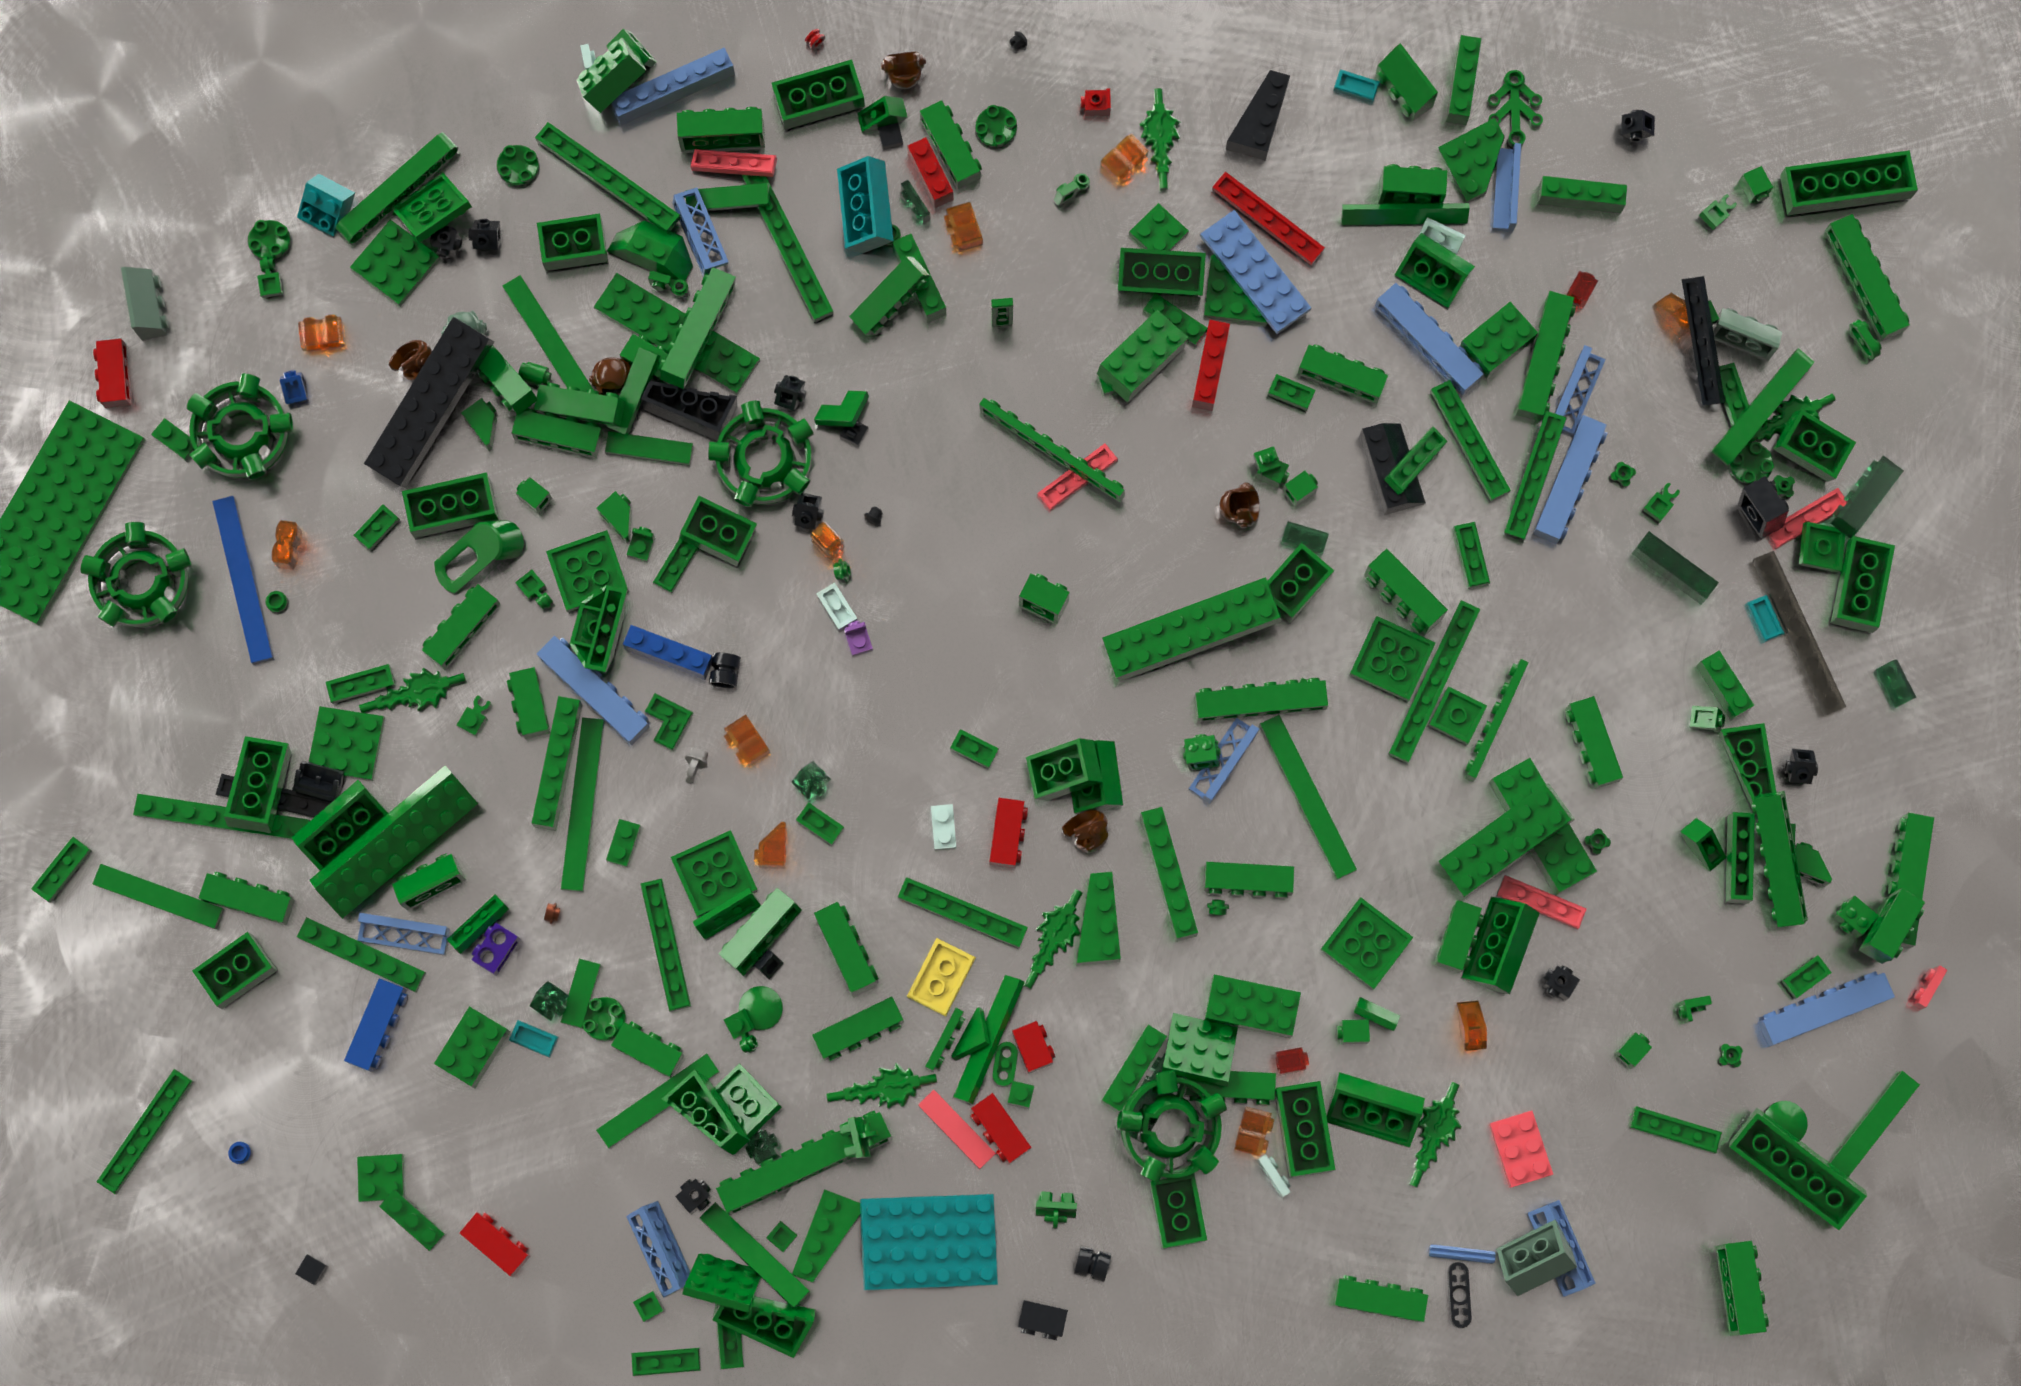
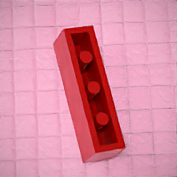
M1209 319L1192 403L1194 408L1213 411L1230 323Z

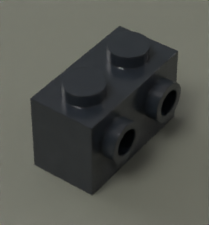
M1024 1300L1018 1328H1022L1021 1333L1035 1336L1036 1331L1044 1333L1043 1338L1057 1341V1337L1063 1336L1068 1310Z

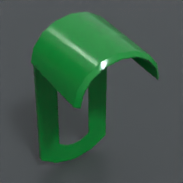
M509 520L485 521L475 524L468 533L434 561L435 574L439 583L446 590L456 593L494 559L518 558L524 547L523 535L517 525ZM467 547L472 548L476 553L477 561L455 581L451 580L446 574L445 566Z

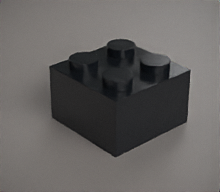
M1766 476L1742 489L1738 506L1761 539L1783 528L1789 512V506L1783 498L1779 497L1776 486L1772 481L1769 482Z

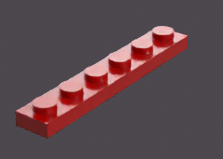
M1226 171L1212 187L1214 192L1311 266L1324 251L1325 247Z

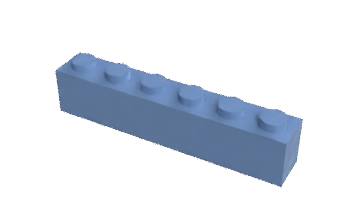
M724 47L623 92L611 103V106L620 125H623L735 75L734 67Z
M1395 283L1377 299L1375 306L1447 381L1450 380L1454 388L1463 396L1482 379V368L1478 363L1472 362L1467 357L1468 354L1462 347H1457L1451 335L1446 331L1443 332L1438 327V322L1424 312L1423 306L1418 301L1414 302L1409 297L1410 294L1405 287Z
M1585 415L1581 417L1533 535L1557 544L1560 539L1564 540L1569 529L1565 525L1568 519L1572 521L1576 512V508H1573L1575 501H1580L1584 489H1581L1584 481L1588 482L1592 470H1589L1591 462L1596 463L1600 451H1597L1599 443L1603 445L1608 434L1605 432L1607 424Z
M554 635L537 653L538 658L632 746L650 728L647 723L649 719L640 710L636 713L631 708L632 702L625 696L619 697L615 693L617 688L609 681L605 683L601 680L602 674L600 672L584 668L577 655L569 649L571 647L564 638L559 640Z
M1876 971L1865 975V980L1859 983L1854 979L1844 983L1845 988L1837 991L1836 987L1824 991L1825 996L1817 999L1816 995L1804 999L1805 1004L1798 1007L1796 1003L1783 1007L1784 1012L1776 1014L1773 1011L1763 1015L1764 1020L1758 1023L1768 1047L1894 998L1895 995L1885 973L1878 975Z

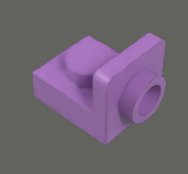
M854 621L844 628L852 657L873 651L865 622Z

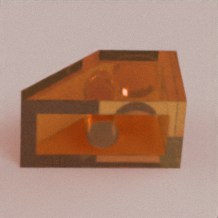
M1671 292L1654 304L1678 338L1690 331L1685 300Z
M786 822L779 823L759 842V849L754 850V862H758L759 868L786 869Z
M1479 1001L1458 1002L1457 1013L1464 1050L1487 1049V1027Z

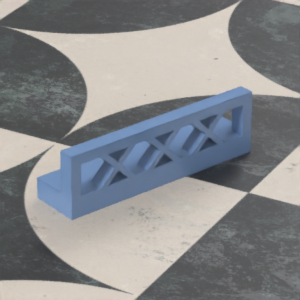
M1515 143L1513 149L1501 148L1498 155L1495 171L1493 231L1513 232L1517 224L1521 158L1520 143Z
M698 188L673 195V207L675 212L680 214L681 219L679 221L702 276L704 277L706 273L709 274L712 267L718 268L727 265L729 261ZM695 195L697 200L695 208L687 205L684 198ZM695 213L704 217L705 222L703 226L694 223L693 217ZM703 232L712 235L711 245L701 240L700 237ZM712 250L720 254L722 260L711 263L708 257L710 251Z
M1584 345L1555 411V414L1564 417L1571 415L1574 422L1572 428L1564 426L1562 432L1572 436L1576 431L1606 360L1592 354V348ZM1588 359L1599 363L1596 370L1588 372L1586 368ZM1586 377L1590 386L1588 389L1580 391L1578 381ZM1579 396L1582 405L1573 410L1569 402L1571 398Z
M1236 718L1218 744L1220 749L1223 745L1233 744L1234 752L1228 757H1222L1221 752L1219 761L1221 762L1222 770L1220 773L1211 775L1209 768L1201 769L1188 790L1210 804L1258 734L1259 728L1253 724L1250 727ZM1239 725L1247 733L1242 739L1235 740L1233 730ZM1207 770L1208 776L1202 777ZM1209 779L1210 788L1206 794L1195 788L1199 781Z
M359 913L358 922L361 923L357 940L359 942L445 955L448 942L446 939L449 937L450 932L447 926ZM366 925L375 926L379 934L373 938H365ZM391 929L397 930L401 936L394 942L388 941L384 935ZM413 932L418 933L422 938V941L416 945H410L406 939ZM434 936L443 937L441 949L431 948L427 941Z
M1560 1200L1529 1212L1528 1216L1534 1230L1543 1226L1539 1223L1536 1216L1538 1213L1544 1212L1547 1219L1546 1224L1556 1220L1573 1251L1577 1268L1556 1277L1563 1297L1596 1284ZM1566 1275L1573 1279L1575 1288L1568 1290L1565 1283Z
M658 1201L642 1206L627 1215L628 1222L663 1298L684 1288L690 1270ZM640 1215L643 1221L642 1227L639 1226L635 1218ZM647 1236L652 1241V1247H649L646 1242ZM656 1257H658L662 1263L661 1268L658 1267L655 1262ZM665 1277L669 1279L673 1288L668 1290L665 1284Z

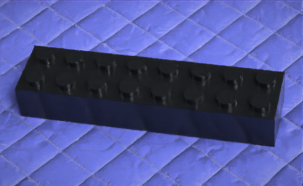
M453 317L364 464L395 484L406 488L495 341Z

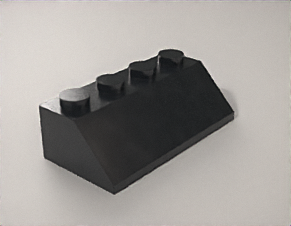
M1381 423L1363 428L1360 433V439L1384 515L1426 504L1417 476L1399 495L1384 480L1409 452L1401 423Z

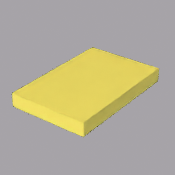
M936 938L907 998L946 1017L976 957Z

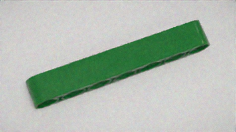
M442 132L436 135L337 223L336 230L350 244L357 242L392 211L391 208L408 197L457 153L458 147L445 133Z
M1797 348L1711 452L1728 466L1815 361L1801 349Z

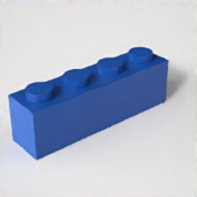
M630 625L623 642L625 650L704 680H706L712 666V655Z
M378 979L344 1059L345 1062L373 1072L374 1068H378L382 1059L380 1056L382 1048H386L390 1041V1036L388 1035L391 1027L394 1028L398 1022L399 1015L397 1013L400 1006L403 1007L407 1001L408 995L405 988L383 979Z

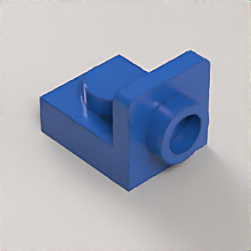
M296 370L284 372V376L280 377L279 381L285 403L291 404L307 400L302 372L296 373Z

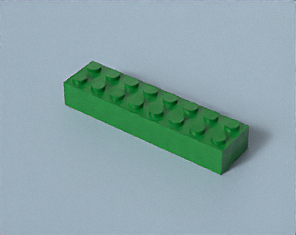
M1264 577L1102 637L1115 676L1119 681H1123L1283 621L1269 582Z
M444 766L309 881L315 890L343 919L473 809L478 802L452 772Z
M874 1110L862 1116L863 1123H870L871 1131L877 1130L879 1134L873 1137L874 1146H870L869 1150L893 1140L880 1112L875 1113ZM830 1130L822 1134L823 1139L816 1142L813 1139L801 1144L802 1148L794 1151L792 1148L781 1153L782 1158L774 1161L773 1158H770L760 1163L761 1167L756 1170L749 1168L740 1172L741 1177L735 1180L730 1177L719 1182L720 1187L716 1188L727 1214L732 1215L854 1158L846 1157L844 1150L845 1145L853 1144L852 1135L843 1137L840 1131Z

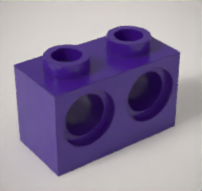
M495 923L494 926H489L486 930L483 943L481 945L478 944L473 950L472 961L497 976L521 939ZM498 934H505L506 940L504 943H495V938ZM488 952H492L494 955L493 960L490 963H484L483 956Z

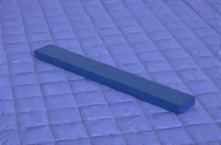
M229 496L214 500L212 502L251 663L257 664L272 660L274 657L235 497Z

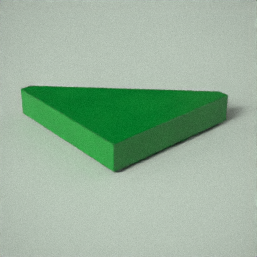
M980 1007L976 1008L951 1055L956 1061L990 1044L984 1010Z

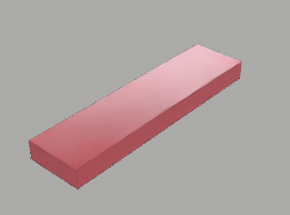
M695 149L690 167L692 171L773 177L777 157L776 155Z
M1106 443L1084 458L1088 462L1089 467L1094 470L1098 468L1102 472L1118 462V458ZM1068 470L1038 492L1037 495L1049 511H1052L1089 482Z
M1836 488L1787 517L1783 528L1771 533L1768 537L1775 548L1778 549L1802 535L1803 523L1820 524L1850 505L1839 488Z
M1504 875L1496 895L1502 899L1525 903L1541 915L1577 930L1587 909Z
M935 1090L918 1104L979 1169L996 1154Z

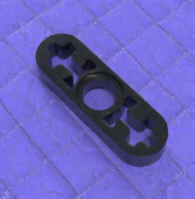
M1455 1262L1447 1270L1450 1321L1456 1328H1465L1472 1320L1469 1270L1464 1263ZM1456 1266H1459V1269L1464 1271V1274L1460 1275V1282L1465 1281V1286H1452V1282H1457V1276L1452 1275V1271L1456 1270ZM1458 1288L1464 1290L1466 1294L1462 1302L1456 1301L1453 1297V1292ZM1466 1304V1308H1462V1315L1466 1316L1467 1320H1464L1461 1325L1458 1320H1455V1316L1459 1315V1308L1454 1309V1305Z

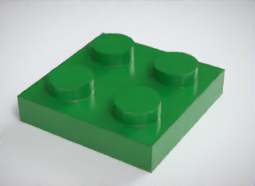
M1159 203L1129 231V235L1144 249L1169 251L1189 233V230Z
M1811 522L1803 523L1799 565L1836 573L1841 572L1846 530Z
M1448 686L1428 726L1468 745L1487 705Z
M403 1154L357 1157L358 1202L384 1201L394 1189L405 1198Z

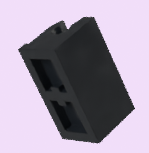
M302 761L299 770H296L292 791L334 801L341 793L344 772Z

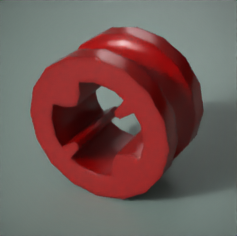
M818 28L814 29L806 36L805 42L807 44L810 43L811 49H815L823 43L825 35L820 34Z

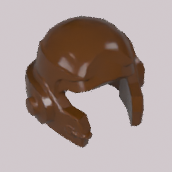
M919 52L891 54L883 59L881 69L884 70V73H887L890 82L895 87L909 89L917 85L920 80L922 68L926 64V58Z
M422 340L406 342L394 352L388 365L394 371H398L402 367L404 377L414 382L432 352L431 347Z
M616 357L602 359L594 366L592 375L589 376V382L592 383V386L596 387L599 395H603L602 389H620L624 386L631 366L625 360Z
M1245 482L1239 485V488L1228 490L1222 495L1220 511L1227 521L1237 523L1241 528L1253 526L1257 522L1260 502L1258 493L1253 485Z
M1088 810L1072 817L1062 826V830L1067 837L1075 834V845L1078 849L1092 853L1101 849L1108 839V820L1102 812Z

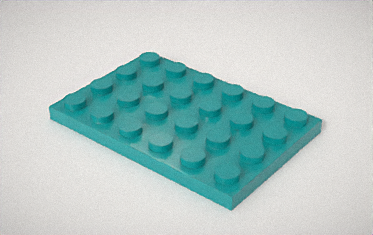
M994 1194L860 1199L863 1290L998 1285Z

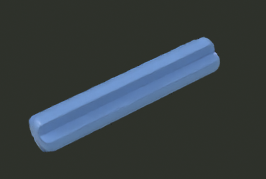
M1434 1244L1429 1247L1430 1257L1490 1264L1495 1263L1496 1259L1494 1251Z

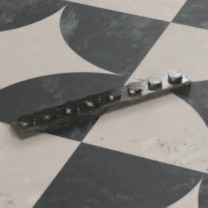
M1772 551L1754 558L1752 561L1824 716L1845 709L1844 700L1775 552Z

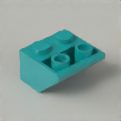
M317 174L306 182L297 218L331 236H335L337 233V223L351 210L355 192L321 174Z

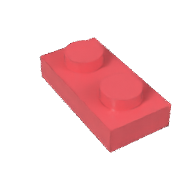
M1940 965L1934 969H1929L1924 978L1926 980L1924 987H1919L1914 995L1916 1001L1913 1006L1920 1010L1928 1006L1947 969Z

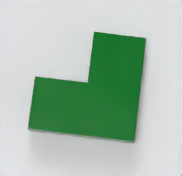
M848 390L841 405H821L814 418L816 425L854 427L869 398L868 392Z
M654 693L645 710L646 714L663 722L653 741L674 751L694 713Z

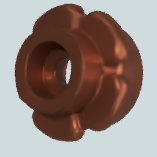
M548 903L544 920L549 921L550 924H552L553 920L558 921L561 908H557V903Z

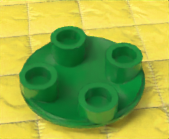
M990 105L980 113L976 120L975 129L977 136L986 145L992 147L1004 146L1014 138L1017 132V120L1014 114L1007 108Z
M523 145L506 146L497 159L498 174L505 182L512 185L529 183L535 178L539 170V161L536 153Z
M258 220L248 235V246L251 252L261 259L267 256L276 259L282 256L290 245V234L287 227L274 220Z
M1749 442L1730 463L1733 475L1739 481L1751 484L1764 476L1768 478L1774 468L1772 455L1766 447L1759 442Z
M756 986L743 994L738 1009L740 1011L745 1008L755 1030H768L781 1018L783 1004L780 996L773 989L765 986Z
M610 997L592 999L589 1002L583 1029L590 1037L600 1041L616 1037L626 1020L623 1006L617 1000Z
M1779 1101L1772 1104L1765 1112L1766 1115L1799 1140L1804 1137L1808 1121L1805 1112L1797 1104L1790 1101Z

